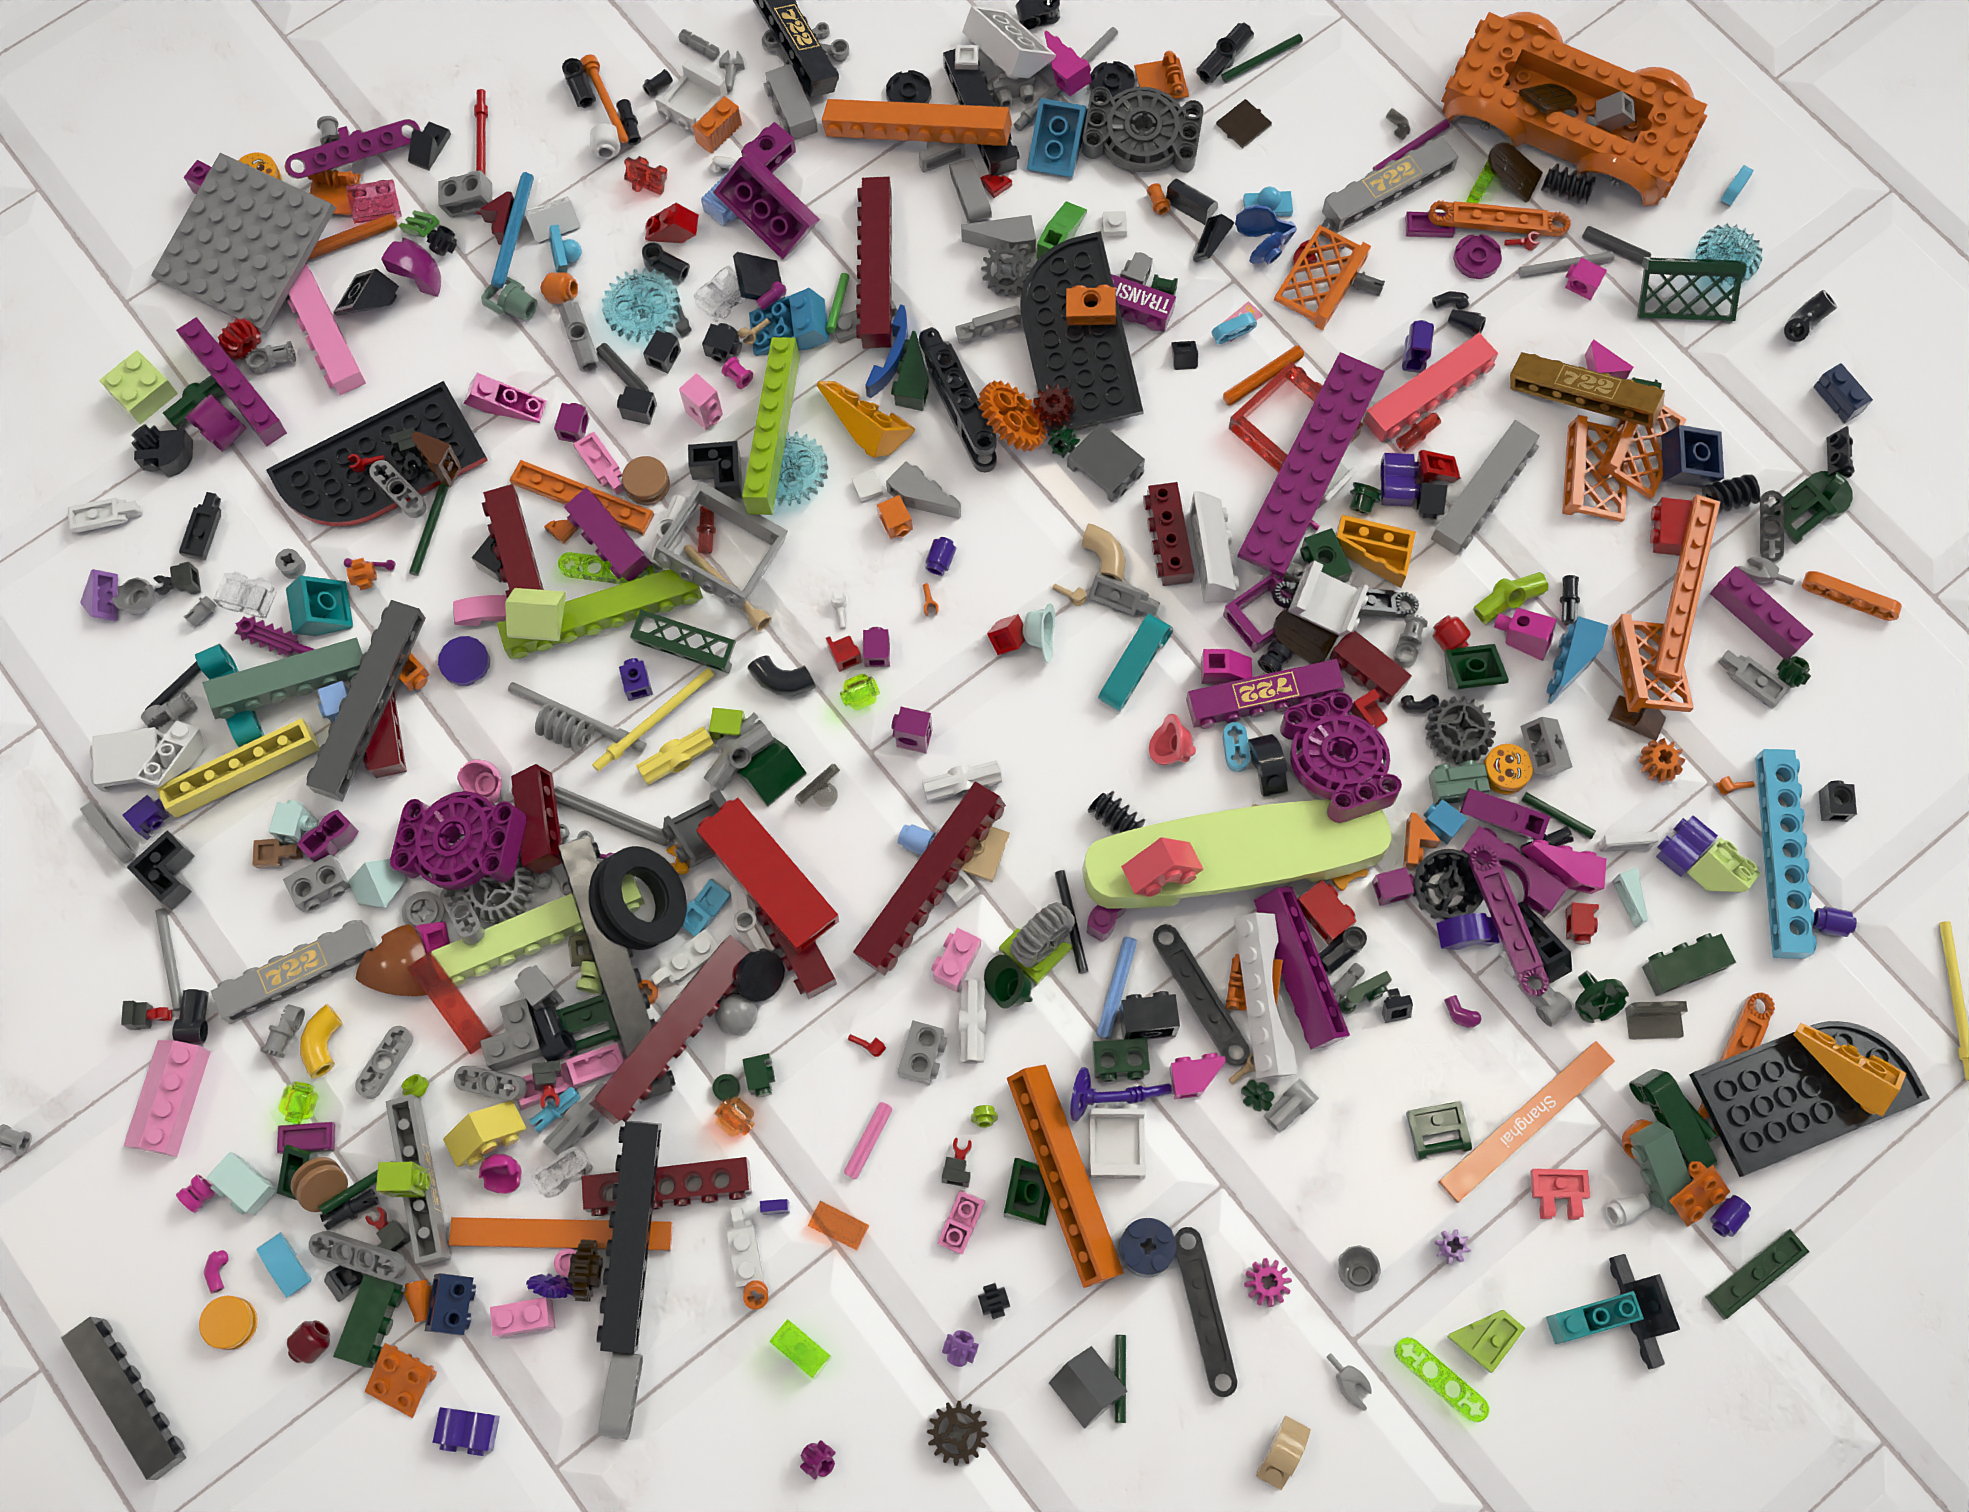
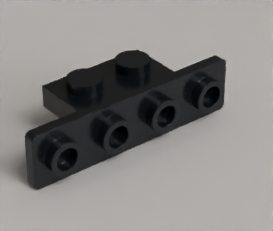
M1626 1254L1610 1257V1272L1617 1281L1620 1295L1634 1291L1644 1318L1643 1320L1630 1323V1328L1636 1335L1640 1345V1356L1649 1370L1663 1366L1665 1362L1656 1336L1678 1331L1680 1327L1661 1275L1657 1274L1635 1281Z

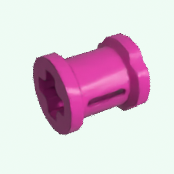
M736 357L730 358L721 370V373L724 376H729L739 389L746 387L753 379L754 373L751 370H746Z

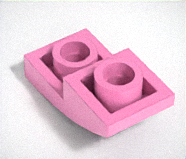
M506 595L475 596L453 601L454 625L480 626L481 621H505Z
M960 1190L937 1244L963 1255L986 1200Z

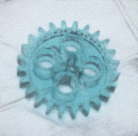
M636 268L633 270V275H629L625 271L624 279L616 276L618 283H609L612 291H604L606 298L602 299L604 306L602 311L605 321L609 324L611 331L616 330L619 337L625 333L627 341L634 336L636 342H639L640 338L644 336L646 342H648L649 335H654L656 330L665 333V326L673 327L671 319H678L677 311L681 310L679 305L681 301L676 286H673L671 279L666 280L664 273L657 276L655 269L650 274L647 273L646 268L640 274H638Z
M787 431L784 453L786 452L787 454L783 455L776 493L779 506L783 503V500H787L788 506H791L792 500L795 499L798 504H801L802 497L810 500V492L817 495L818 490L816 486L824 487L823 479L828 478L826 470H829L828 462H826V453H823L822 445L817 446L815 438L809 441L808 434L800 438L798 431L793 436H790ZM792 481H797L795 484H789Z

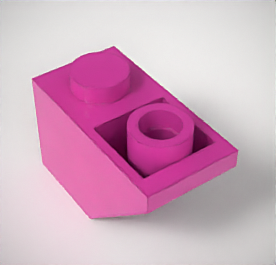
M1203 649L1201 656V684H1223L1253 677L1251 657L1231 649Z
M1217 1053L1202 1055V1059L1191 1060V1057L1188 1056L1176 1058L1175 1063H1171L1169 1067L1174 1100L1201 1096L1226 1062L1225 1056L1218 1057Z

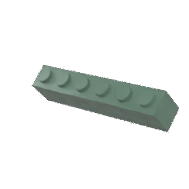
M356 637L204 681L202 684L214 718L227 719L242 711H254L263 705L281 703L287 698L296 695L305 696L312 693L313 690L340 681H351L352 677L358 673L363 653Z

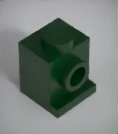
M767 1053L742 1059L749 1093L751 1095L756 1094L757 1098L771 1095V1083L776 1081L773 1066L768 1067L767 1065L773 1063L770 1054Z

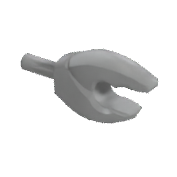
M1752 557L1747 560L1749 564L1757 567L1759 571L1738 566L1743 573L1756 583L1773 584L1775 580H1779L1793 585L1795 581L1792 578L1778 574L1780 568L1766 558Z
M1329 1353L1326 1358L1338 1371L1336 1379L1342 1394L1351 1404L1365 1411L1367 1407L1360 1400V1397L1355 1394L1354 1387L1360 1384L1367 1393L1372 1394V1388L1367 1377L1354 1366L1348 1364L1343 1367L1335 1356Z

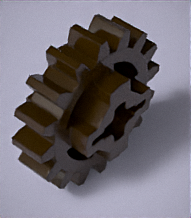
M581 1239L580 1244H578V1252L571 1255L568 1283H571L572 1289H574L573 1297H575V1301L590 1302L591 1297H593V1289L600 1287L603 1258H600L599 1252H597V1240Z
M957 1401L956 1408H952L948 1402L946 1403L947 1410L945 1412L939 1408L936 1410L939 1415L938 1419L930 1418L929 1420L934 1424V1429L927 1430V1433L933 1435L934 1439L930 1440L928 1445L937 1446L934 1455L937 1456L943 1453L944 1463L949 1458H953L954 1466H958L959 1459L963 1458L964 1462L969 1464V1456L972 1454L978 1458L979 1454L976 1449L978 1447H986L981 1442V1438L989 1436V1433L982 1431V1427L987 1422H979L978 1418L981 1415V1411L979 1410L973 1414L971 1412L972 1404L969 1403L966 1409L962 1408L961 1401ZM956 1413L965 1414L974 1422L965 1424L958 1420ZM947 1417L949 1425L944 1433L938 1435L940 1424ZM954 1425H958L960 1429L971 1428V1430L966 1431L962 1435L963 1440L960 1442L956 1438L945 1439L946 1436L953 1432ZM977 1432L974 1445L968 1449L966 1442L970 1434ZM948 1442L956 1445L959 1454L947 1451L942 1445Z

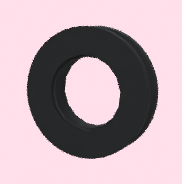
M640 846L623 848L601 861L591 876L589 897L592 911L604 932L618 944L633 950L651 949L674 937L683 926L687 912L685 889L676 870L659 853ZM625 875H632L641 879L651 891L655 902V914L651 922L637 918L624 902L621 888Z

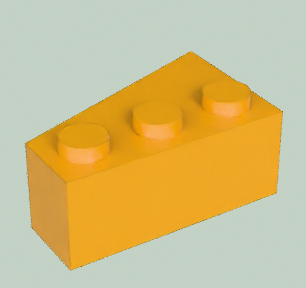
M1341 515L1336 530V537L1345 556L1402 588L1407 577L1416 531Z

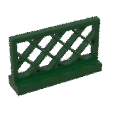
M1643 257L1642 267L1644 270L1637 313L1638 318L1736 320L1742 276L1746 274V263L1740 260ZM1650 274H1659L1664 282L1652 290L1648 285ZM1678 275H1683L1688 280V283L1677 291L1670 282ZM1702 276H1708L1713 283L1701 292L1695 285V282ZM1726 277H1735L1734 287L1725 292L1719 283ZM1668 285L1675 294L1663 303L1657 296V293ZM1692 285L1699 295L1687 304L1681 294ZM1714 287H1717L1723 296L1711 304L1705 295ZM1654 296L1661 306L1654 312H1645L1646 302ZM1678 297L1685 307L1677 313H1671L1667 306ZM1702 298L1709 308L1701 314H1696L1691 307ZM1726 299L1731 304L1729 315H1720L1715 308ZM1664 309L1667 313H1659V312H1661V311Z

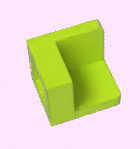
M713 707L709 726L711 739L719 740L723 735L739 736L742 722L746 719L744 711Z

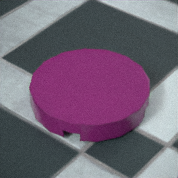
M1467 235L1459 241L1455 248L1453 260L1456 268L1461 274L1473 279H1484L1495 274L1502 262V251L1499 244L1487 235Z

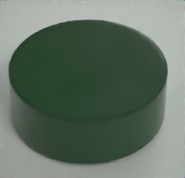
M722 1074L715 1079L712 1089L717 1099L722 1102H731L738 1097L741 1087L735 1076Z

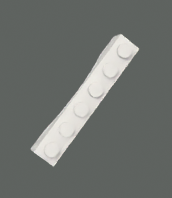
M1252 913L1235 917L1256 1077L1261 1079L1297 1075L1294 1046L1281 1024L1273 993V960L1279 941L1275 914Z

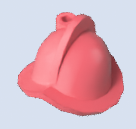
M1168 714L1164 718L1163 724L1153 734L1148 748L1150 758L1160 765L1173 764L1176 761L1188 762L1190 757L1196 753L1191 733L1181 725L1176 714Z

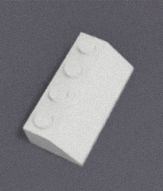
M971 6L962 33L969 38L971 44L979 45L981 53L990 57L993 60V64L1002 68L1006 72L1005 75L1015 80L1018 78L1029 79L1055 59L1056 54L1007 11Z
M1194 491L1189 514L1203 602L1211 603L1234 600L1235 592L1239 591L1238 576L1233 575L1235 555L1230 553L1229 545L1232 544L1230 530H1226L1225 522H1228L1227 508L1222 507L1220 498L1201 491Z

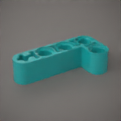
M1148 613L1103 686L1098 699L1120 712L1130 699L1158 650L1163 648L1173 633L1172 626Z
M220 643L195 654V659L201 671L209 680L239 672L232 656ZM255 710L236 713L233 717L225 719L238 747L265 736Z

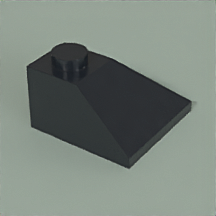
M376 268L356 274L333 313L338 316L390 306L397 298L396 291L399 285Z

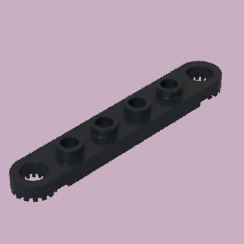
M1282 581L1278 583L1272 592L1274 602L1282 608H1290L1299 582L1289 583L1288 581ZM1368 588L1366 593L1368 601L1362 610L1360 609L1359 614L1405 618L1409 614H1415L1419 609L1420 603H1418L1419 600L1416 599V596H1413L1412 593L1409 594V592ZM1287 591L1291 598L1289 600L1288 598L1285 599V597L1282 598L1283 596L1279 592ZM1406 601L1410 604L1411 609H1406L1405 607L1403 609V606H1400V602Z
M1170 924L1160 925L1153 933V944L1221 1056H1225L1226 1063L1234 1067L1245 1064L1250 1056V1049L1240 1030L1187 944L1183 941L1178 930ZM1169 932L1174 940L1171 944L1164 945L1158 939L1159 934ZM1233 1045L1240 1046L1244 1052L1243 1057L1236 1060L1230 1057L1229 1048Z
M1184 1227L1175 1234L1176 1255L1208 1385L1211 1392L1216 1396L1228 1397L1236 1391L1237 1377L1206 1252L1200 1233L1192 1227ZM1187 1233L1193 1235L1196 1241L1195 1247L1188 1250L1184 1249L1180 1244L1181 1236ZM1219 1374H1225L1231 1380V1386L1226 1391L1219 1390L1215 1385L1216 1377Z

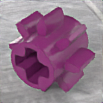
M822 1440L818 1444L810 1443L803 1449L800 1455L804 1462L800 1465V1468L814 1480L818 1476L825 1477L834 1468L835 1461L832 1457L836 1452Z

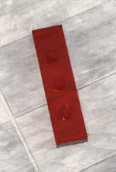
M432 951L407 967L470 1054L482 1047L481 1040L493 1037Z

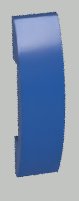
M900 304L892 322V334L896 339L884 367L874 365L865 384L866 396L869 398L877 395L889 384L897 373L899 361L904 358V343L908 339L905 305Z

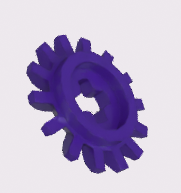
M549 1273L546 1276L538 1274L530 1277L526 1282L528 1290L534 1289L533 1293L546 1298L568 1297L567 1294L573 1296L574 1289H572L571 1283H568V1278H561L560 1275L552 1277Z

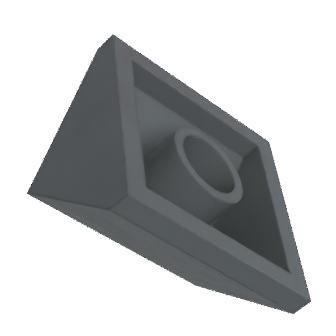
M1092 1346L1068 1361L1049 1382L1050 1386L1084 1429L1128 1392Z

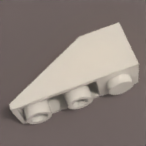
M175 721L134 779L159 788L191 767L205 748L200 728Z

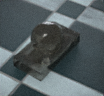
M832 763L795 796L794 801L799 807L803 806L812 797L815 803L821 807H830L836 803L838 790L833 784L829 783L840 772L836 764Z

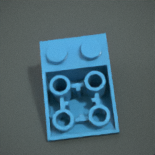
M806 288L772 303L764 311L759 308L749 312L751 329L766 318L770 321V324L756 334V340L753 343L755 356L769 354L772 337L796 338L799 351L812 349L830 341L829 333L826 331L827 314L825 299L811 288Z
M1580 616L1577 617L1573 624L1569 623L1566 632L1562 633L1559 640L1558 648L1562 650L1560 655L1556 656L1552 670L1556 671L1554 678L1550 679L1546 693L1550 694L1548 703L1552 704L1591 665L1603 648L1609 625Z

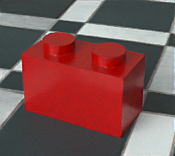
M1662 497L1657 505L1652 507L1651 521H1654V528L1650 533V543H1653V553L1680 556L1692 505L1691 500Z
M1323 880L1298 898L1304 917L1328 946L1348 928L1353 927L1357 921L1354 918L1356 915L1352 908L1347 904L1343 905L1338 899V893L1331 884H1326Z

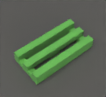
M414 210L412 212L414 218L408 216L405 219L407 224L401 223L398 226L405 233L425 238L440 221L435 215Z

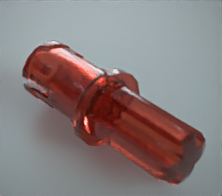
M1431 413L1418 424H1412L1410 430L1396 439L1397 446L1400 449L1402 448L1403 452H1406L1418 441L1425 440L1426 435L1441 424L1442 420L1439 415Z
M700 506L699 526L696 528L699 533L698 552L707 555L713 552V537L716 533V527H714L715 513L704 506Z

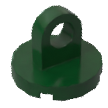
M1819 471L1813 473L1808 478L1837 509L1838 513L1833 517L1841 516L1850 507L1853 500V492L1845 476L1840 473L1829 476L1828 471ZM1816 504L1809 512L1815 515L1822 508Z
M1588 970L1578 976V980L1585 990L1577 998L1575 1010L1583 1021L1595 1023L1594 1020L1596 1019L1601 1021L1608 1020L1617 1015L1626 1005L1627 1001L1625 998L1626 996L1629 997V992L1621 981L1617 979L1598 981Z

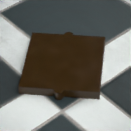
M1244 99L1220 118L1216 125L1227 134V138L1233 139L1243 149L1272 126V122L1261 113V109H1257L1247 99Z

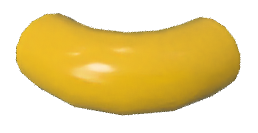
M329 1004L321 1007L308 1020L300 1038V1056L307 1073L312 1079L323 1076L335 1065L328 1052V1041L331 1035L343 1025V1022Z

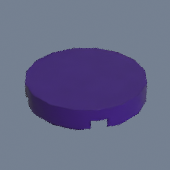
M459 636L450 640L442 647L438 655V666L441 674L450 683L458 686H469L486 675L490 667V656L485 645L478 639L470 636Z

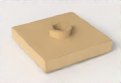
M991 826L987 838L978 844L972 859L965 863L961 869L966 874L993 882L1010 832Z

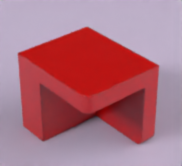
M1019 614L998 620L987 632L997 655L1019 649L1024 643V624Z
M830 636L825 638L829 652L839 672L862 663L861 653L857 645H854L851 636H846L834 642Z
M1375 689L1353 702L1350 712L1366 720L1376 729L1388 721V718L1377 704L1380 695Z

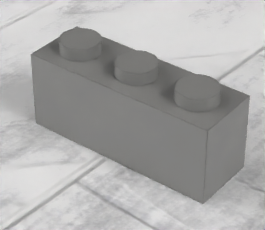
M788 64L765 72L766 83H763L767 96H772L774 100L772 101V106L775 114H780L782 118L780 120L781 127L794 140L818 132L816 117L792 65Z

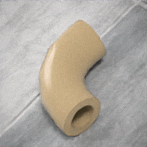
M1088 523L1081 547L1089 549L1099 556L1101 561L1100 574L1122 582L1126 559L1121 544L1109 531Z

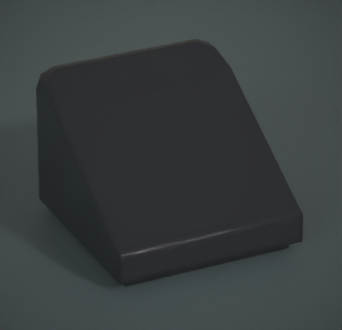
M1171 342L1174 369H1196L1198 367L1196 342Z
M339 1265L326 1274L324 1282L336 1300L340 1302L360 1287L364 1276L361 1272Z

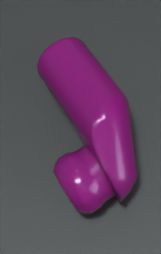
M1457 995L1444 999L1454 1023L1468 1028H1473L1481 1023L1480 1013L1462 1008Z

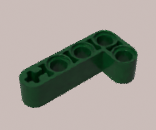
M1651 1069L1629 1082L1630 1090L1639 1102L1649 1105L1657 1121L1673 1130L1687 1170L1689 1164L1693 1161L1701 1162L1707 1169L1712 1165L1714 1167L1717 1166V1159L1679 1085L1670 1073Z

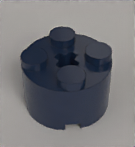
M1141 1218L1132 1222L1125 1229L1119 1242V1256L1124 1266L1132 1274L1139 1277L1150 1278L1161 1274L1170 1266L1176 1254V1240L1172 1229L1162 1221L1154 1218ZM1146 1241H1149L1150 1246L1154 1247V1250H1151L1149 1255L1144 1254L1145 1250L1140 1248V1245H1144Z

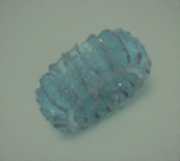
M1726 223L1723 227L1717 225L1714 229H1709L1699 240L1695 253L1697 254L1696 259L1740 260L1746 263V274L1742 276V284L1744 281L1750 280L1754 273L1758 271L1763 258L1761 256L1763 248L1758 247L1760 240H1753L1754 233L1747 234L1746 228L1740 230L1737 224L1731 228ZM1726 277L1720 282V286L1727 282L1731 287L1734 285L1735 277Z

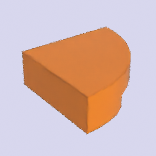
M567 519L553 520L547 523L544 528L557 540L565 544L580 526L576 528Z

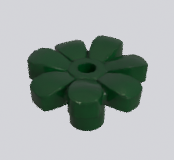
M1254 1079L1249 1080L1247 1086L1241 1088V1094L1246 1096L1243 1099V1103L1247 1107L1253 1104V1109L1261 1112L1262 1109L1264 1111L1270 1110L1273 1106L1271 1101L1275 1098L1274 1092L1269 1091L1268 1084L1260 1082L1258 1085Z

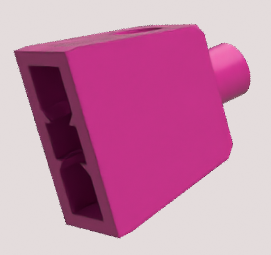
M1517 608L1513 618L1499 613L1494 628L1507 632L1505 643L1508 646L1543 661L1553 641L1557 619Z

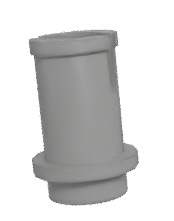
M205 596L203 599L200 597V602L183 616L195 628L211 612H216L214 609L217 605L208 596Z

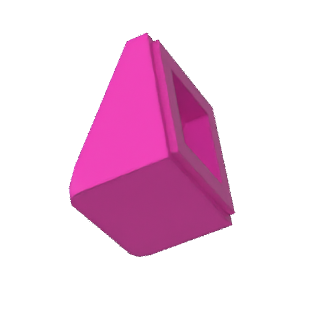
M446 922L414 926L422 941L426 955L430 954L431 951L450 944Z

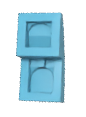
M709 879L696 899L688 903L682 927L693 936L698 935L707 928L731 898V893L714 879Z
M281 1232L256 1249L267 1270L286 1298L311 1281L312 1278L297 1259V1253Z

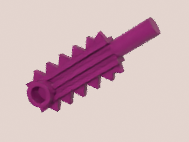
M243 616L239 622L235 623L237 626L235 634L240 635L242 641L250 639L251 645L259 642L260 648L268 645L269 651L277 649L279 656L284 654L288 657L293 652L301 654L314 650L311 647L300 644L297 640L298 634H292L291 630L284 633L282 627L275 630L273 623L265 626L264 620L256 623L255 616L251 618Z

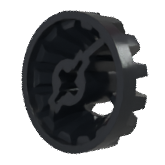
M1455 849L1437 850L1426 856L1417 867L1413 875V897L1417 898L1419 902L1418 907L1421 910L1425 909L1431 914L1430 918L1446 920L1460 915L1472 914L1483 902L1484 898L1470 867L1469 855ZM1444 872L1435 884L1429 883L1434 875ZM1449 879V888L1452 890L1447 895L1448 890L1445 883ZM1428 888L1434 889L1435 896L1439 899L1438 904L1431 899ZM1456 895L1463 896L1458 904L1448 907Z

